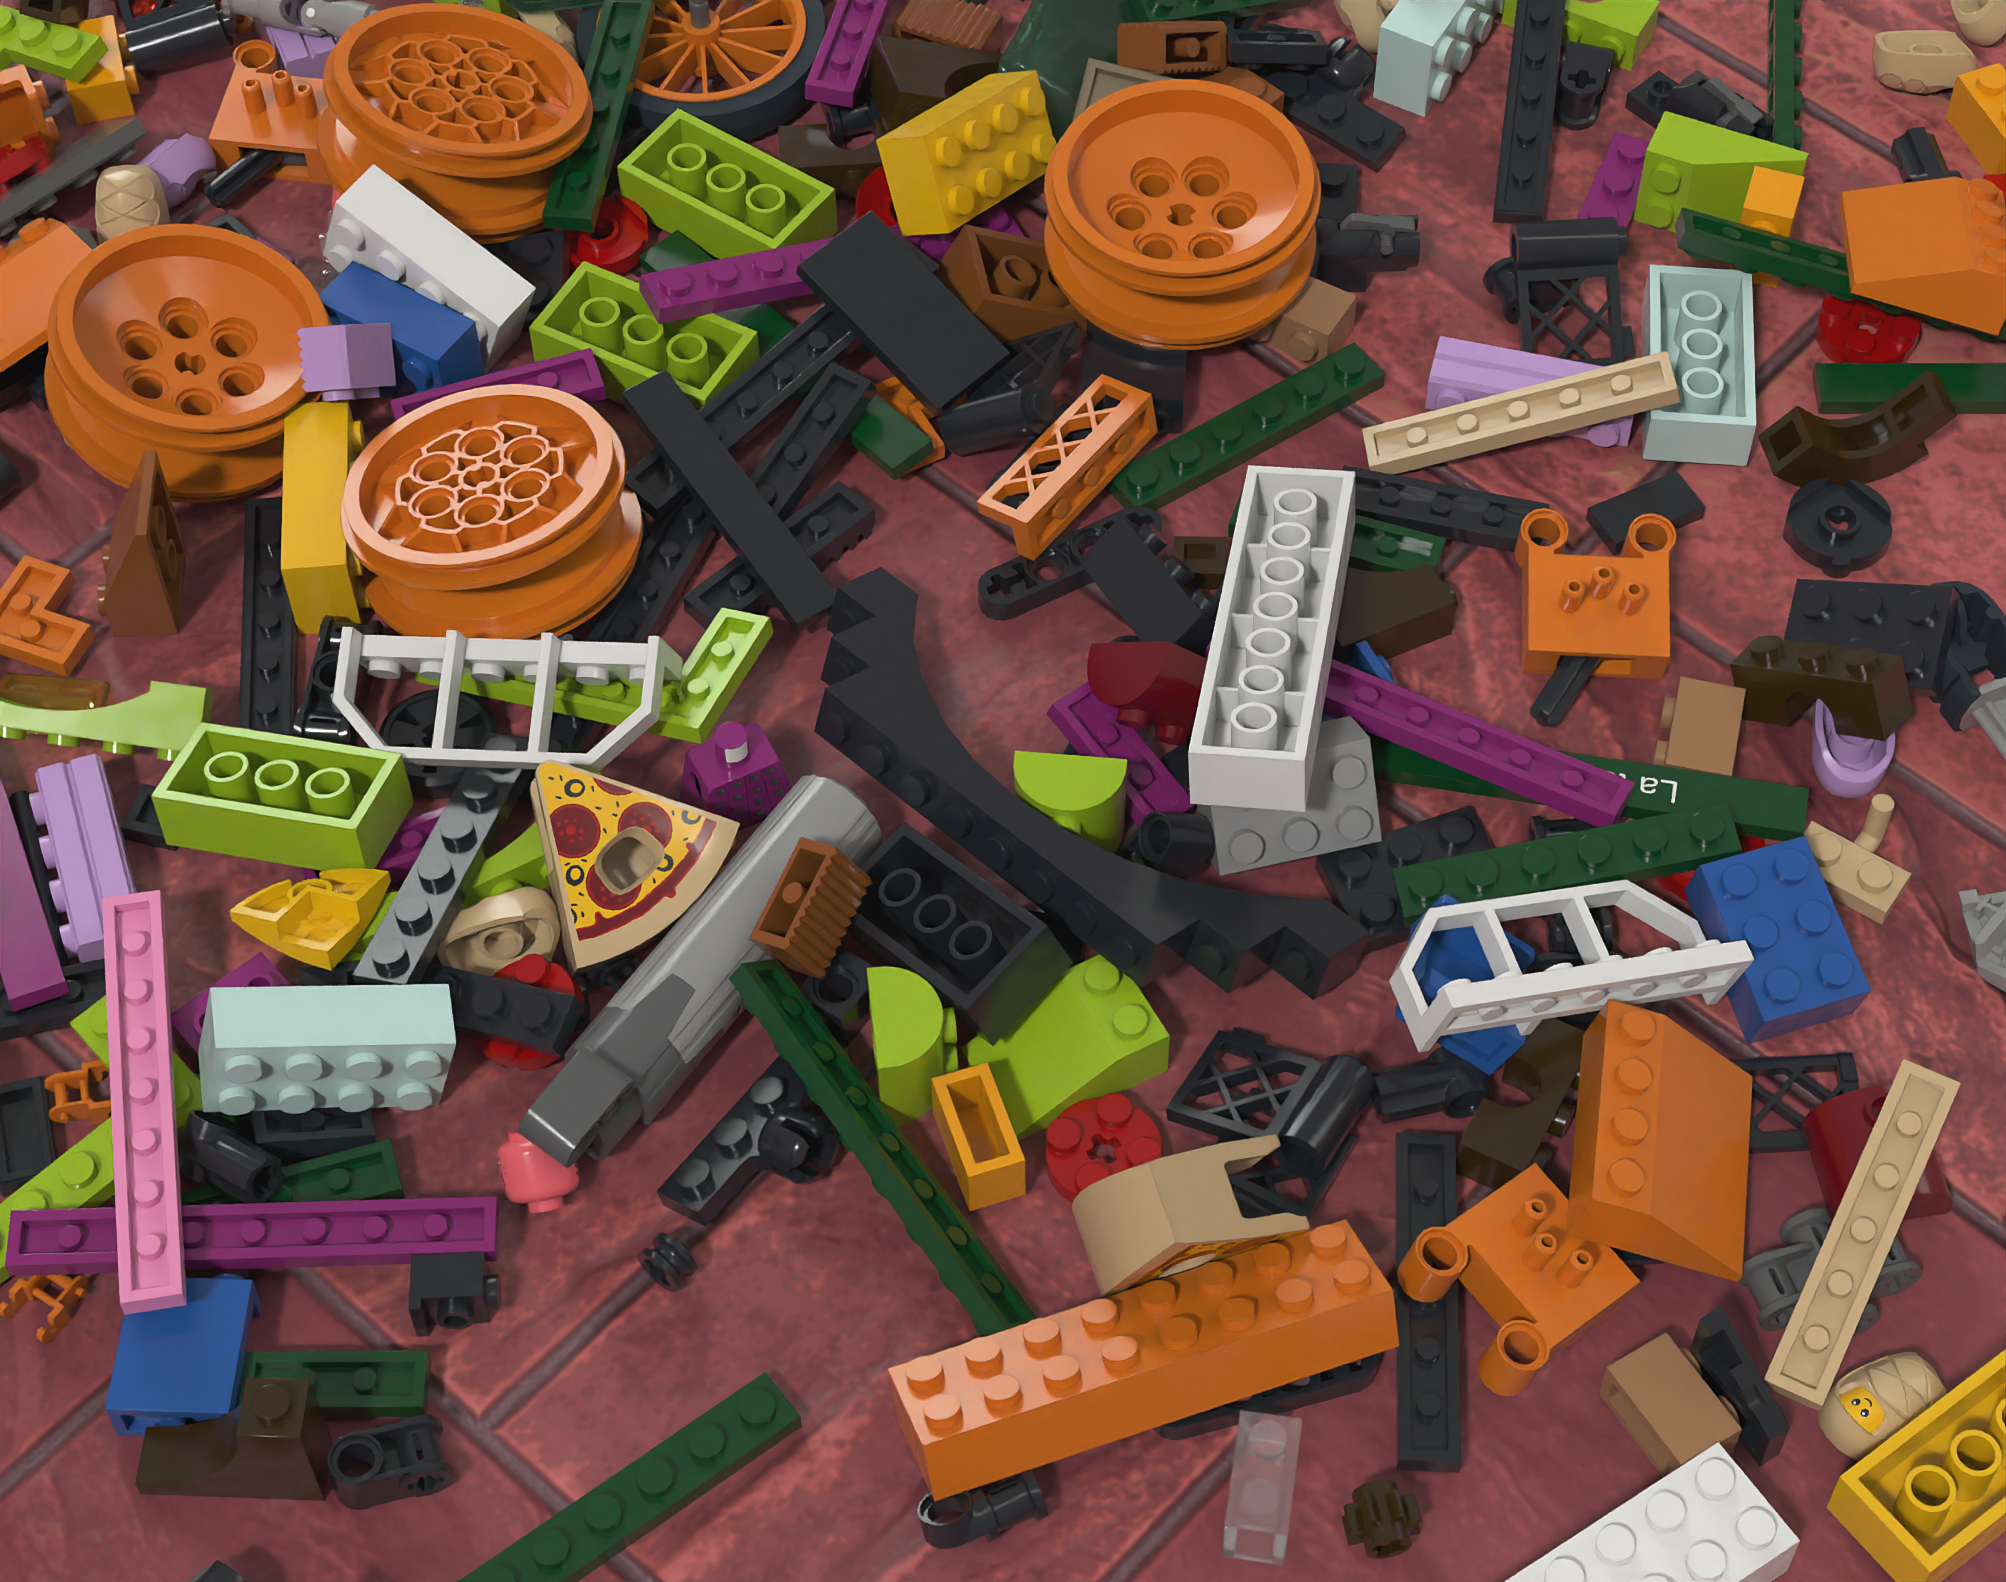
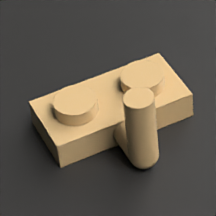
M1877 794L1872 798L1863 829L1854 842L1813 821L1804 831V836L1808 841L1831 898L1881 925L1907 888L1912 873L1874 854L1884 838L1894 808V800L1887 794Z

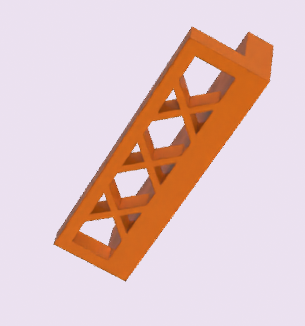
M1101 374L978 499L979 513L1012 527L1017 553L1035 561L1158 432L1152 394ZM1105 395L1121 401L1116 407L1094 411V407ZM1092 428V432L1085 439L1066 443L1062 441L1071 431ZM1061 460V464L1054 471L1031 475V471L1038 464ZM1025 492L1030 494L1017 509L1001 503L1010 495Z

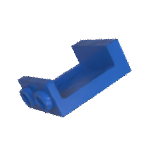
M1444 894L1429 908L1462 903L1450 895ZM1429 908L1411 925L1408 943ZM1473 926L1431 932L1412 969L1428 1007L1437 997L1438 990L1451 981L1469 979L1471 983L1495 978ZM1503 930L1519 968L1523 972L1534 961L1535 950ZM1397 1002L1395 1017L1406 1023ZM1516 1024L1440 1036L1436 1043L1465 1061L1472 1063L1490 1076L1525 1044L1526 1035H1520Z
M227 1273L217 1274L212 1278L185 1277L187 1305L124 1315L105 1407L118 1436L144 1437L146 1427L180 1426L205 1422L223 1416L238 1407L237 1398L252 1318H259L262 1309V1303L253 1280H245L238 1275Z

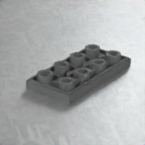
M132 118L104 123L51 156L52 163L42 171L29 177L24 173L9 182L12 188L0 196V237L18 226L14 220L15 217L29 211L34 215L55 204L58 201L55 192L69 186L72 189H77L98 176L95 167L109 161L112 164H117L136 153L138 149L134 143L145 137L144 134L147 133L140 120Z

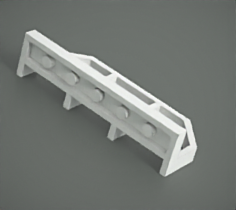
M342 627L333 702L371 749L401 753L404 764L537 769L541 762L552 759L586 771L599 772L659 720L663 680L681 681L683 659L660 636H648V643L561 641L553 633H542L541 640L466 638L458 630H447L446 637L362 635L353 627ZM359 663L368 669L369 675L378 678L397 679L400 678L401 672H419L421 677L440 681L432 748L393 747L385 743L354 704ZM462 674H471L472 678L485 682L504 681V675H520L526 681L536 683L527 751L453 749ZM557 677H576L577 682L593 686L608 685L609 678L629 679V683L643 687L641 706L587 754L548 752Z
M1626 879L1429 908L1416 927L1389 983L1418 1052H1425L1432 1048L1440 1036L1516 1024L1520 1035H1529L1543 1019L1598 1011L1603 1008L1608 999L1628 1005L1702 994L1707 1005L1717 1004L1755 959L1746 940L1722 944L1719 940L1715 939L1706 941L1697 920ZM1616 905L1676 940L1681 950L1672 951L1669 947H1662L1639 957L1623 959L1620 955L1610 956L1589 908ZM1562 913L1585 965L1573 967L1571 963H1560L1543 972L1523 975L1500 922ZM1473 926L1495 978L1471 983L1469 979L1451 981L1438 990L1437 997L1428 1007L1412 971L1431 932Z

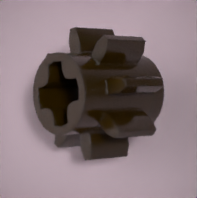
M1391 1480L1372 1481L1356 1488L1352 1492L1353 1503L1343 1506L1345 1515L1342 1516V1522L1348 1545L1352 1546L1363 1543L1366 1555L1375 1559L1394 1557L1409 1550L1412 1546L1410 1535L1420 1533L1418 1524L1422 1522L1415 1493L1400 1496L1397 1483Z

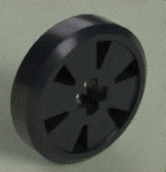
M439 689L414 694L401 701L387 714L378 734L388 746L432 748L430 742L433 741ZM460 691L453 749L477 750L487 732L498 734L497 724L492 712L481 700ZM404 764L412 795L427 799L451 797L467 767Z

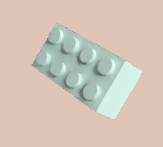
M1399 0L1380 26L1373 98L1425 117L1435 101L1442 102L1445 99L1451 86L1452 77L1456 71L1463 72L1477 41L1483 43L1486 40L1494 17L1497 13L1503 14L1505 0Z
M1650 264L1642 301V357L1668 351L1680 403L1642 412V459L1747 466L1756 429L1752 274L1740 270Z
M449 984L210 988L198 1050L203 1112H223L228 1115H242L250 1111L282 1110L286 1113L298 1114L312 1108L340 1107L347 1112H360L370 1107H400L404 1110L414 1111L428 1106H439L456 1047Z

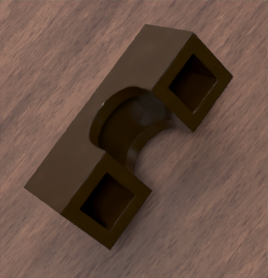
M875 120L876 136L874 140L863 148L846 150L831 143L827 135V123L778 126L780 161L834 188L836 200L856 199L858 190L865 178L875 169L883 166L876 140L886 135L887 132L882 120Z
M1767 635L1759 636L1753 640L1730 663L1735 687L1746 689L1742 710L1743 720L1790 726L1818 698L1829 709L1836 734L1885 741L1913 713L1902 655L1880 653L1871 648L1850 649L1829 646L1825 642L1805 643L1783 640L1778 636Z
M1555 1018L1543 1019L1531 1034L1526 1035L1525 1044L1505 1061L1501 1082L1525 1093L1531 1100V1103L1514 1108L1502 1106L1483 1097L1459 1143L1456 1158L1457 1174L1496 1191L1534 1163L1544 1173L1546 1172L1552 1152L1545 1149L1552 1135L1560 1139L1563 1138L1575 1111V1106L1570 1105L1569 1102L1575 1090L1578 1091L1582 1041L1585 1031Z

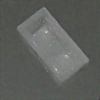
M1240 1410L1224 1526L1223 1557L1284 1565L1302 1419Z

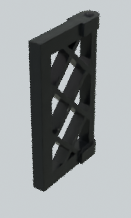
M1852 1052L1730 1060L1751 1076L1784 1074L1789 1078L1774 1096L1752 1082V1096L1765 1106L1750 1122L1749 1154L1809 1151L1804 1129L1801 1126L1804 1118L1780 1102L1795 1083L1822 1102L1859 1089ZM1835 1072L1838 1086L1830 1093L1804 1075V1073ZM1772 1110L1799 1129V1131L1760 1133L1756 1128Z

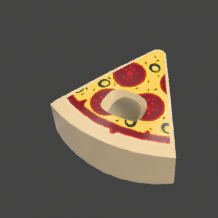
M550 759L541 762L536 769L535 778L531 782L529 790L553 901L558 908L561 923L560 932L570 976L575 978L586 975L589 969L605 964L608 967L627 956L635 955L669 931L699 898L717 874L731 849L740 823Z
M1274 1134L1224 1142L1158 1158L1110 1175L1082 1190L1073 1201L1072 1212L1101 1297L1118 1294L1142 1286L1150 1281L1161 1280L1200 1267L1209 1262L1219 1261L1256 1249L1261 1245L1274 1243L1309 1231L1311 1228L1306 1216H1298L1288 1212L1252 1219L1244 1218L1228 1177L1231 1174L1252 1167L1264 1156L1281 1146L1278 1135Z

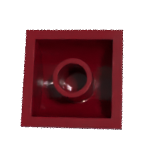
M1169 641L1091 643L1087 663V676L1090 688L1096 698L1118 709L1116 717L1118 724L1129 728L1145 730L1148 729L1150 723L1156 726L1153 737L1155 740L1170 745L1184 746L1186 745L1187 738L1191 739L1208 659Z
M1892 1085L1861 1088L1831 1098L1812 1109L1801 1123L1825 1205L1832 1218V1222ZM1935 1146L1902 1221L1949 1213L1952 1207V1199Z

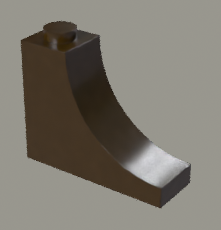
M877 35L866 80L885 130L889 133L989 74L1016 72L1018 63L1015 56L1011 54Z
M1430 564L1395 572H1372L1347 567L1332 659L1343 664L1351 662L1354 645L1364 640L1369 644L1376 656L1382 655L1388 660L1451 635L1454 613L1458 608V601L1453 587L1448 581H1441Z
M246 1377L242 1403L231 1412L218 1418L195 1424L146 1427L135 1482L139 1493L325 1501L329 1476L327 1454L333 1444V1440L310 1379Z

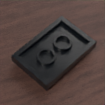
M1797 579L1784 640L1805 643L1825 642L1829 646L1850 649L1871 648L1880 653L1902 655L1909 695L1939 697L1960 595L1952 586Z
M1469 805L1381 834L1382 841L1324 853L1316 857L1315 869L1334 905L1370 932L1361 956L1409 940L1411 927H1404L1393 883V868L1492 849Z

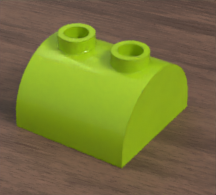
M1015 751L1014 796L1068 832L1114 854L1122 843L1125 829L1127 759Z
M888 966L867 968V980L879 1100L897 1125L901 1126L921 1118L933 1108L931 1078L958 1071L954 1007L942 1008L940 998L934 988L921 976L909 970Z

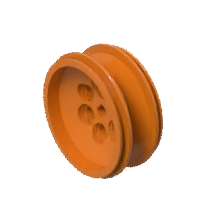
M446 3L408 4L381 10L359 20L348 28L327 57L323 75L324 94L328 104L319 119L316 142L327 176L341 196L374 164L478 244L500 243L515 240L519 236L531 235L545 227L542 213L556 165L575 152L586 139L593 117V102L584 74L575 59L560 44L538 29L504 14L472 6Z
M1194 79L1158 80L1127 87L1100 99L1081 113L1061 137L1048 161L1044 184L1047 210L1044 247L1049 269L1057 285L1078 312L1094 325L1118 338L1148 347L1175 350H1197L1229 344L1252 335L1274 321L1293 302L1309 278L1316 253L1315 223L1318 218L1321 202L1319 171L1313 155L1295 126L1273 106L1250 93L1228 85Z
M162 224L132 230L109 239L89 252L68 273L53 298L47 325L49 351L44 373L45 395L48 408L60 432L77 455L91 468L117 485L128 489L145 451H156L171 501L209 503L239 498L259 491L283 477L285 411L292 408L295 404L327 402L323 401L322 391L306 392L302 388L305 381L300 376L304 370L299 365L303 359L298 356L302 349L297 345L301 338L296 333L300 328L331 326L332 323L318 293L305 275L284 256L257 240L230 230L198 224Z
M523 384L493 385L461 391L427 403L396 420L378 434L354 462L344 486L340 511L341 527L345 540L353 555L364 565V574L361 575V581L366 597L376 614L401 636L446 637L447 630H458L466 638L541 640L542 633H553L558 637L576 628L603 609L617 595L632 573L643 536V517L634 491L624 487L627 475L626 456L620 438L613 427L593 407L571 394L548 387Z

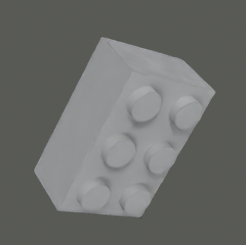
M1351 716L1324 721L1320 724L1305 812L1197 804L1198 814L1206 817L1213 830L1214 842L1208 859L1220 876L1382 841L1370 737Z

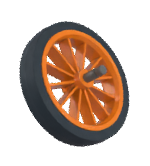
M586 0L580 13L577 25V51L579 67L582 72H584L604 0ZM654 0V5L668 19L654 15L624 123L633 128L643 126L653 133L679 108L741 141L756 138L783 125L797 115L810 101L805 99V83L827 30L821 0H748L756 3V5L737 14L736 12L745 0H723L715 12L709 10L708 0H689L690 12L688 13L675 0ZM778 19H781L786 24L781 26H766ZM788 50L784 57L765 52ZM737 67L761 74L762 76L750 82ZM669 73L659 88L646 84ZM720 74L732 86V89L709 93L708 77ZM691 75L702 77L703 93L691 94L679 93V91Z

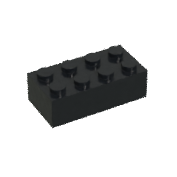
M906 822L859 867L871 878L872 884L865 887L867 894L861 897L862 904L856 910L857 914L850 917L852 924L845 927L853 939L889 967L909 970L925 979L939 996L942 1008L954 1007L955 1018L992 1046L1005 1035L1073 964L1045 923Z

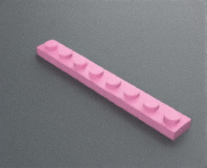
M160 890L102 898L119 1296L124 1315L187 1305L165 908Z

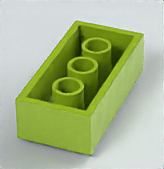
M679 108L617 166L621 196L636 202L645 212L648 222L671 234L679 230L701 250L718 259L831 238L838 231L834 188Z
M585 261L580 264L529 327L535 362L591 348L605 386L606 398L622 404L621 393L666 369L696 410L699 411L760 359L757 331L713 313L658 324L639 291V283Z
M200 722L151 795L167 845L321 871L342 868L375 869L414 804L401 753Z

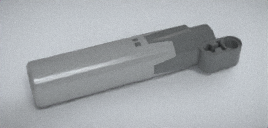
M814 774L802 776L564 1054L566 1066L529 1108L518 1127V1134L563 1167L568 1168L583 1152H586L594 1159L604 1160L634 1123L648 1125L745 1009L741 995L729 980V977L741 963L772 960V957L760 950V947L754 945L755 943L748 939L799 838L803 837L834 846L858 867L882 844V831L866 803L852 790L834 779L818 777Z

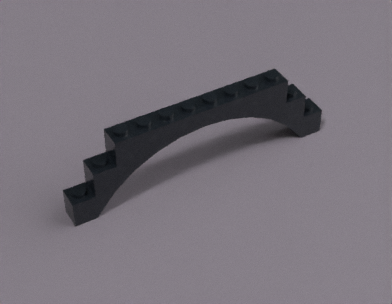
M882 567L837 587L827 625V630L834 634V636L831 637L820 678L829 687L825 688L814 732L1138 985L1143 987L1186 961L1229 994L1266 969L1272 968L1312 1000H1315L1354 974L1370 932L1328 900L1251 895L1186 881L1128 861L1078 837L1018 799L972 758L942 720L921 678L913 640L919 595Z

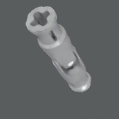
M221 0L223 14L233 19L239 15L258 18L266 26L314 36L330 33L339 39L356 22L380 11L377 10L374 4L357 0L334 2V0H309L301 9V17L306 26L303 27L296 19V10L301 0Z

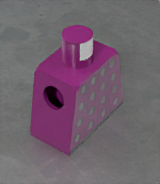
M736 722L724 723L715 730L713 739L691 747L685 753L680 802L740 823L737 832L764 821L792 789L777 754L758 723H749L744 726Z

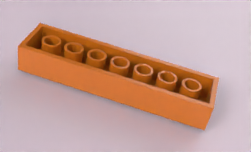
M1344 1219L1274 1243L1261 1245L1256 1249L1219 1261L1209 1262L1200 1267L1161 1280L1150 1281L1142 1286L1112 1296L1095 1299L1044 1318H1037L1017 1327L986 1337H979L968 1343L928 1356L917 1357L912 1361L888 1368V1374L899 1425L935 1502L962 1493L965 1490L968 1491L1398 1347L1399 1338L1393 1289L1347 1220Z

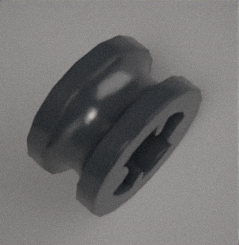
M660 1232L653 1239L654 1248H644L637 1255L638 1261L656 1283L670 1292H676L682 1286L681 1277L683 1275L691 1277L698 1270L697 1264L687 1249L677 1240L666 1233Z

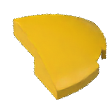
M342 868L321 871L319 873L320 879L303 880L293 886L291 880L287 879L266 887L237 904L229 911L231 920L243 930L279 952L310 965L332 970L347 955L368 927L391 882L389 871L378 869Z

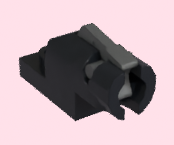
M1696 70L1679 84L1661 71H1658L1627 93L1625 103L1626 109L1655 129H1657L1665 111L1768 141L1774 126L1773 117L1754 105L1751 100L1745 99L1738 93H1734L1717 77L1710 79L1699 70Z
M1351 213L1346 219H1317L1316 253L1309 276L1346 292H1365L1367 272H1395L1418 267L1420 255V232H1416L1419 221L1418 215H1367Z

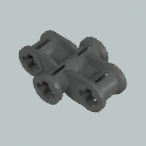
M1816 1208L1793 1216L1779 1229V1236L1782 1242L1791 1246L1764 1252L1743 1263V1274L1739 1283L1744 1287H1748L1760 1311L1757 1321L1761 1329L1774 1331L1787 1327L1830 1229L1829 1226L1832 1224V1218L1827 1210ZM1900 1228L1897 1231L1868 1301L1900 1293L1915 1284L1922 1276L1919 1264L1909 1260L1897 1237ZM1866 1304L1852 1337L1867 1331L1880 1319V1313L1875 1305Z

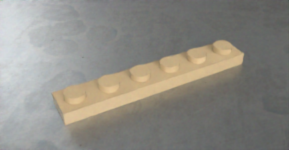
M1668 351L1363 428L1362 432L1370 470L1394 475L1680 403V398Z
M1903 1059L1763 1380L1767 1389L1814 1410L1821 1411L1957 1094L1960 1082Z

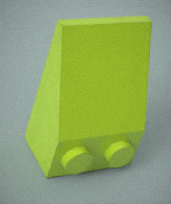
M1665 111L1646 150L1633 220L1676 233L1675 223L1683 207L1739 223L1755 166L1803 176L1809 153Z
M1099 954L1067 969L994 1046L978 1035L961 1048V1055L969 1067L988 1062L1017 1140L1020 1141L1048 1128L1052 1121L1075 1103L1091 1098H1101L1108 1093L1120 1094L1167 1072L1170 1035L1137 984Z

